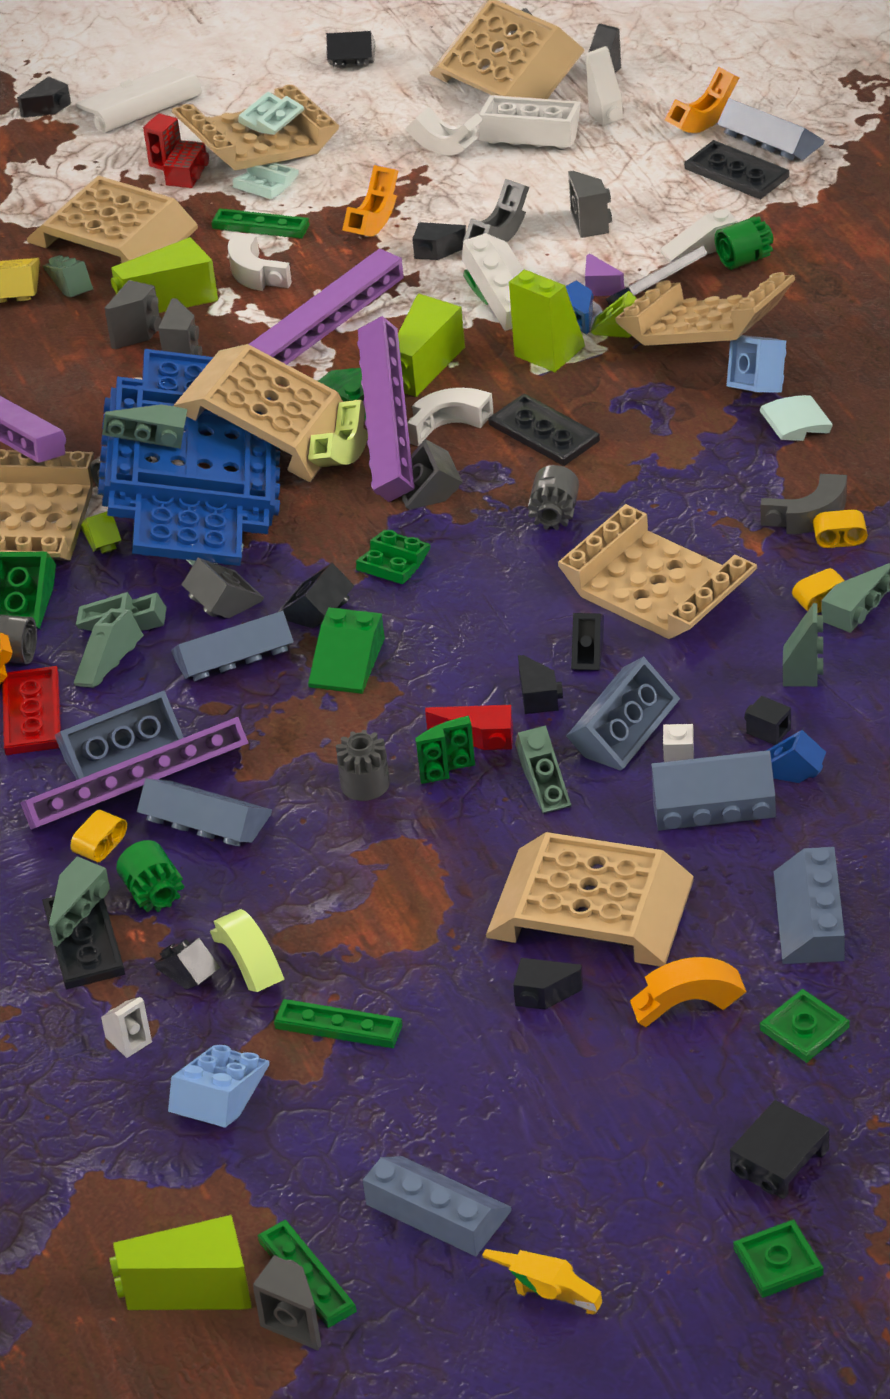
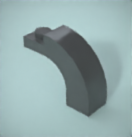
M505 179L498 202L491 215L483 221L471 218L464 240L485 233L506 242L511 240L525 217L526 212L522 208L530 187Z
M820 474L817 489L804 498H762L760 504L761 526L787 527V534H802L814 531L813 519L816 515L823 512L844 510L847 500V475Z

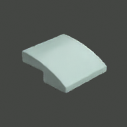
M268 91L239 115L238 122L257 132L275 135L304 111V106L288 96L281 100Z
M279 163L247 168V173L233 178V188L272 199L292 184L299 175V170Z
M808 395L778 399L760 408V412L781 440L804 441L807 432L830 433L833 425L812 396Z

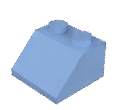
M742 335L737 340H730L726 386L754 392L782 393L786 341Z

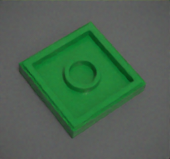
M801 989L760 1022V1031L806 1063L850 1028V1020L804 989Z
M794 1219L733 1242L734 1251L762 1298L824 1275L822 1264Z

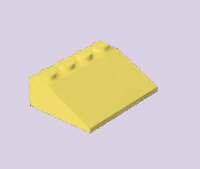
M40 258L0 261V303L7 302V298L16 297L17 301L31 300V296L37 293Z

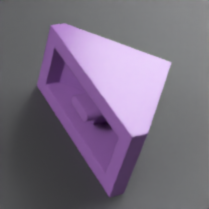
M590 253L586 255L585 286L592 291L593 296H611L624 289L623 272Z

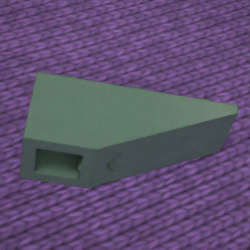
M59 255L50 258V263L43 265L45 271L64 296L73 297L93 289L84 261Z
M160 404L105 412L102 435L181 449L187 409Z
M890 563L836 584L822 599L823 622L850 633L858 624H862L870 610L876 608L881 598L887 592H890Z
M817 603L812 604L783 646V686H817L818 675H823V658H818V654H823V637H818V632H823V615H817Z
M110 608L94 625L74 680L75 686L95 687L103 681V677L111 669L118 666L126 653L133 650L136 643L144 636L129 609Z
M546 726L518 732L515 746L523 771L542 813L545 814L571 807Z
M77 856L59 875L49 922L54 946L58 947L66 937L70 936L80 921L87 917L91 909L107 895L110 885L105 867Z

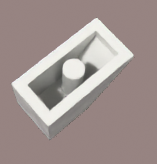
M693 724L663 725L664 762L694 759Z
M141 997L125 1001L101 1017L105 1038L126 1058L152 1042L144 1000Z

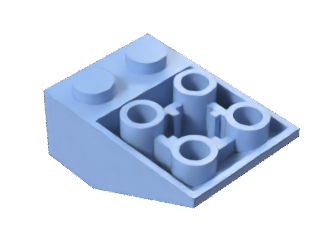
M213 1045L171 1076L168 1112L226 1128L242 1113L266 1072L270 1061L259 1058L255 1053H240L232 1051L226 1045Z

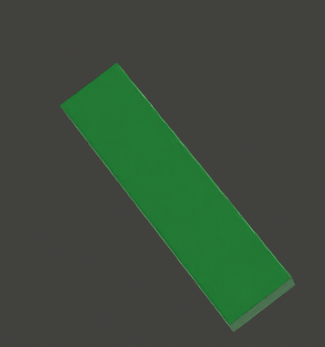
M221 208L217 211L211 222L212 229L301 239L310 225L309 218Z
M283 999L274 1020L275 1029L393 1049L403 1026L402 1018Z
M286 1219L258 1234L259 1243L271 1258L275 1255L284 1260H293L303 1267L315 1304L316 1314L327 1328L357 1312L354 1302Z

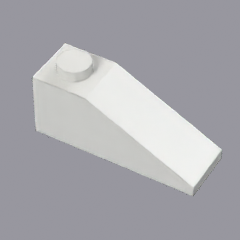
M605 46L586 53L589 114L602 126L623 119L622 97L609 49Z
M727 208L706 214L663 246L661 253L670 263L703 245L707 254L717 252L715 232L718 229L737 223V220Z

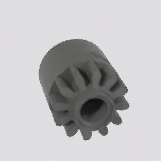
M559 465L543 467L536 473L528 503V516L530 518L535 517V525L541 523L546 530L549 526H553L555 530H558L560 523L563 526H568L569 519L573 518L579 491L577 476L570 469Z
M0 615V633L8 635L13 652L8 663H31L37 645V627L34 618Z
M362 730L359 733L352 731L349 738L341 737V744L336 745L342 792L347 797L358 801L372 800L383 795L390 785L384 739H378L376 732L369 735L366 730Z

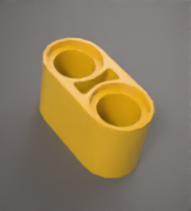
M858 510L823 512L816 515L813 519L816 542L823 548L857 546L867 540L868 534L864 515Z
M825 569L798 581L792 589V596L806 611L810 609L813 603H817V613L822 612V599L836 584L845 580L834 569Z
M102 810L95 811L73 835L70 844L72 852L95 862H101L124 838L127 830L126 820Z

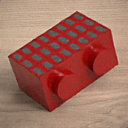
M158 113L143 126L149 166L163 170L165 161L177 142L181 140L178 118Z
M185 140L177 142L163 165L167 186L193 188L197 179H200L203 169L209 163V153L206 152V146L203 142Z

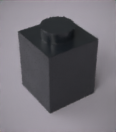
M760 696L753 705L748 706L745 712L746 734L773 745L778 744L791 729V707Z

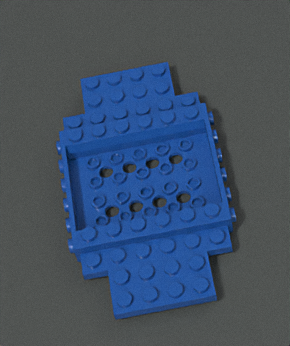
M145 349L142 379L117 377L116 388L111 387L110 398L105 397L103 424L105 412L160 404L174 406L213 357ZM207 409L202 412L196 421L186 416L181 449L102 435L101 445L105 446L101 447L99 478L103 479H99L98 495H103L102 506L108 507L107 516L134 519L133 554L193 561L201 558L212 563L240 566L242 558V531L268 534L269 526H272L273 515L278 516L280 500H275L279 498L280 483H278L280 467H276L279 466L280 461L279 448ZM155 457L158 462H148L145 458ZM172 460H181L184 465H174ZM207 463L209 464L210 468L203 469L200 468L198 464ZM233 466L236 471L229 472L224 467Z

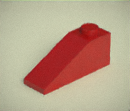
M511 705L425 708L427 730L444 722L469 716L472 726L473 746L482 750L512 749L513 720Z

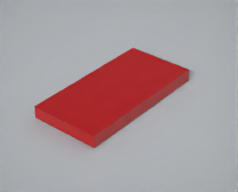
M51 666L7 672V677L2 682L5 755L59 748L55 738V734L61 731L58 667Z

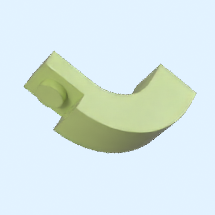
M362 400L339 402L335 433L311 435L309 461L320 467L351 464L361 456L368 438V432L363 428L365 407Z
M239 909L213 921L216 928L210 930L214 942L223 943L230 950L242 972L248 990L258 992L285 980L269 943L256 922L246 911Z

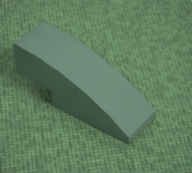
M126 592L80 606L76 626L78 629L92 631L94 625L110 608L129 609L140 630H148L164 626L167 607L157 592L133 600L129 593Z

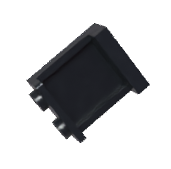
M774 1100L731 1147L730 1169L739 1178L747 1179L760 1186L765 1192L785 1199L788 1195L789 1182L814 1154L822 1158L829 1151V1128Z

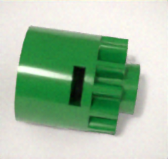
M759 216L745 219L718 229L715 232V247L718 256L729 270L768 257L770 252L773 251L771 247L774 241L773 233L765 221L761 222Z
M151 840L137 842L129 846L117 861L116 870L119 877L138 905L144 907L146 912H149L153 907L157 912H160L162 907H171L172 902L180 898L177 891L184 889V885L181 882L183 878L157 842Z

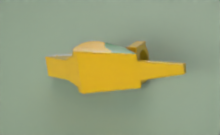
M485 1249L482 1254L483 1258L509 1268L508 1270L516 1277L515 1285L519 1295L525 1296L527 1292H535L546 1299L565 1301L585 1309L587 1314H596L602 1304L601 1291L577 1277L573 1272L572 1265L566 1260L521 1250L518 1255Z

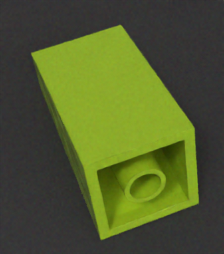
M191 237L111 267L113 274L111 284L116 294L128 280L155 286L159 313L166 312L172 298L178 299L185 307L218 300L212 259Z
M525 269L509 281L514 356L556 372L585 347L566 286Z
M423 294L416 296L398 333L405 394L417 397L465 348L461 306Z
M232 1215L113 1243L116 1256L109 1258L113 1277H118L114 1278L118 1298L125 1297L128 1310H239L252 1308Z

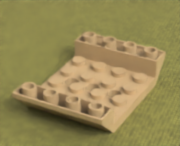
M487 0L429 73L431 76L446 83L453 77L493 96L548 99L585 50L560 27L498 0ZM517 30L514 34L508 35L510 31ZM504 47L501 51L495 52L497 48ZM490 65L487 69L481 70L483 66Z
M291 84L275 88L274 95L281 100L288 96L304 106V111L275 135L257 132L239 123L238 117L246 109H243L241 112L223 113L220 116L206 117L193 104H183L181 107L172 108V113L235 171L317 154L339 129V124L300 89Z
M98 175L27 238V242L47 248L57 238H62L121 257V263L188 238L198 229V225L175 198Z
M783 272L771 274L765 282L760 283L759 287L749 292V295L745 298H742V295H733L727 299H719L718 296H713L697 301L696 298L684 300L680 283H671L669 280L656 283L654 288L646 291L644 296L636 299L634 304L624 308V311L615 318L616 323L644 346L737 340L779 303L794 282L795 276L785 275Z
M246 344L218 351L174 404V407L187 409L186 416L195 421L207 409L291 454L292 458L287 470L311 482L321 469L320 466L308 460L311 435L335 433L339 402L343 401L337 391Z
M0 450V552L47 551L53 560L71 561L81 530L80 525L84 521L92 496L93 479L90 464L94 460L93 452H65V455L38 463L17 450Z
M627 504L558 561L559 568L582 598L667 639L691 629L757 569V564L737 555H733L726 563L721 565L648 531L647 514Z
M545 832L519 848L486 937L516 943L521 928L524 927L634 945V959L636 963L661 967L667 962L694 880L693 875L663 850ZM595 864L603 865V867L599 869L591 868ZM587 886H595V887H596L595 889H592V890H585V889H584V888H586ZM579 907L588 908V910L584 912L575 911Z

